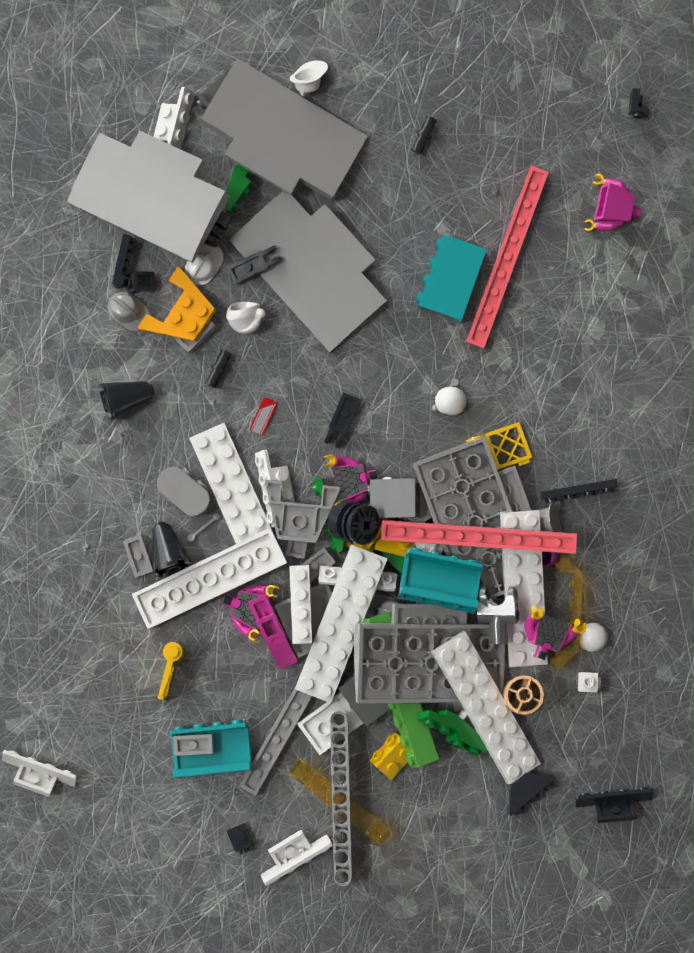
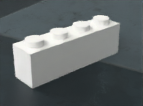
M309 565L290 566L293 645L312 644Z

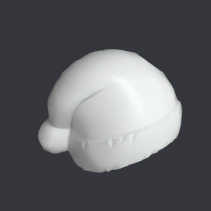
M236 302L228 307L226 318L236 332L251 334L259 328L261 319L265 316V310L260 308L259 303Z

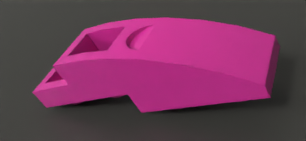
M264 594L248 601L256 623L280 669L297 663L298 659L283 627L280 625L267 595Z

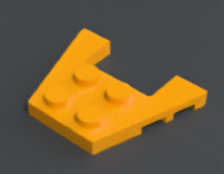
M177 267L169 282L184 290L164 322H160L146 314L138 329L143 332L147 331L157 335L162 334L172 336V338L196 342L216 310L183 270Z

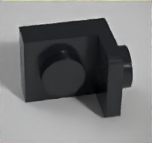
M633 88L629 99L628 115H633V118L643 119L649 114L648 108H640L643 100V95H640V89Z
M132 271L125 278L127 293L132 294L135 291L154 292L156 290L154 272Z
M245 823L226 830L235 853L239 851L241 855L251 850L250 846L253 845Z

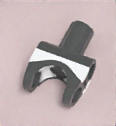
M482 586L478 595V622L490 623V644H507V623L517 624L519 622L520 604L517 589L514 586H509L505 601L499 605L492 600L488 586Z

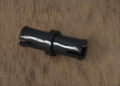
M426 116L421 129L417 131L418 136L411 148L414 153L422 155V151L427 141L431 139L432 136L430 134L437 123L435 118Z
M220 350L215 364L211 366L212 370L205 382L206 385L216 389L222 373L224 374L226 371L224 369L232 354L225 350Z

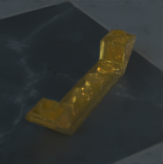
M559 554V558L555 563V569H558V574L573 575V578H570L569 589L573 590L572 597H569L568 607L572 609V614L568 616V623L574 626L576 619H580L581 622L583 574L565 554ZM580 633L567 644V647H570V651L560 650L559 652L554 651V654H551L550 666H554L553 670H559L579 652Z
M299 758L288 773L332 807V782L303 759ZM340 792L336 794L335 799L338 803L342 804L346 802L347 797L344 793ZM350 798L351 824L380 846L391 830ZM339 812L347 820V815L344 812Z

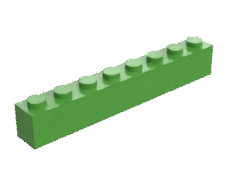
M388 611L364 619L363 623H391L392 618ZM388 703L389 708L392 709L394 714V724L400 732V742L405 747L407 753L406 760L412 768H416L439 760L429 727L424 726L423 722L417 720L418 712L423 711L421 704Z

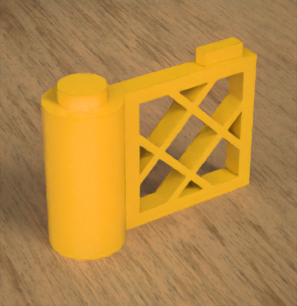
M519 422L466 440V442L484 436L497 470L517 463L520 467L530 463L529 459L533 458ZM510 429H517L519 436L516 441L507 437ZM497 435L502 438L499 447L491 443L490 436ZM504 440L514 444L511 453L501 449ZM517 445L524 448L526 456L520 458L513 455ZM499 451L509 456L507 462L499 465L497 459Z
M176 642L166 644L163 649V655L167 659V664L158 699L166 700L175 663L181 661L185 655L184 648Z

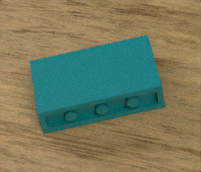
M443 234L442 239L438 238L435 246V249L438 250L436 257H431L428 266L431 267L429 275L425 274L422 282L425 288L423 292L419 291L416 302L419 303V309L424 308L461 323L487 249Z
M419 548L408 549L404 557L398 598L474 614L478 608L479 601L477 597L484 564L479 563L477 560H461L457 556H442L438 552H422Z
M243 720L231 721L232 724L224 725V722H215L210 727H205V724L193 725L191 729H186V726L174 727L173 731H169L172 736L173 778L253 771L249 724L243 723ZM213 734L214 754L174 756L173 736Z

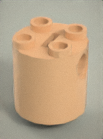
M523 675L508 681L503 689L502 696L511 712L525 715L539 709L543 702L544 693L542 686L536 679Z

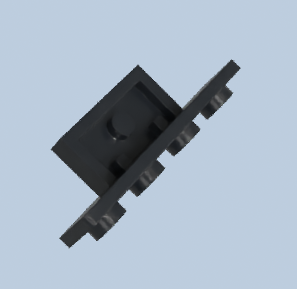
M641 787L630 791L621 789L618 792L582 793L576 796L575 806H595L597 823L636 820L634 802L653 800L654 792L652 788Z

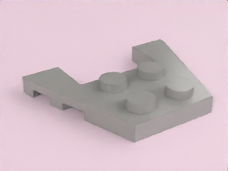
M265 480L277 539L316 543L339 494L340 487L323 485L321 505L281 502L283 482Z

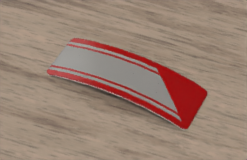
M264 397L250 426V430L264 435L278 403Z

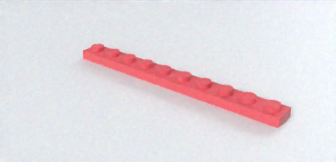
M530 166L466 341L468 344L482 349L485 347L546 181L548 172Z
M382 520L381 540L576 554L577 533Z

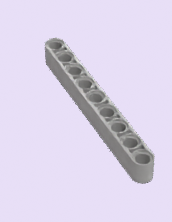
M335 711L330 717L334 880L339 886H347L352 879L348 718L343 711ZM336 714L344 716L345 721L342 725L334 723L333 719ZM338 733L343 734L345 737V742L342 745L334 742V736ZM337 753L345 755L346 760L343 764L335 762L334 758ZM336 774H345L346 781L343 784H338L335 781ZM340 792L344 793L347 797L346 802L342 804L338 803L335 799L336 794ZM339 812H344L347 815L346 822L339 823L336 820V815ZM339 832L347 834L348 839L346 842H338L336 836ZM338 853H347L348 860L343 863L339 862L337 859ZM340 872L348 874L349 879L346 882L338 880L337 876Z

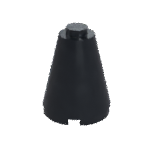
M147 381L99 384V387L103 388V391H100L105 412H109L111 415L108 417L109 421L115 420L150 401L152 395H154L153 386L148 384Z
M165 522L156 523L155 527L152 528L155 576L163 577L165 573L171 576L188 568V565L192 566L191 559L171 525Z

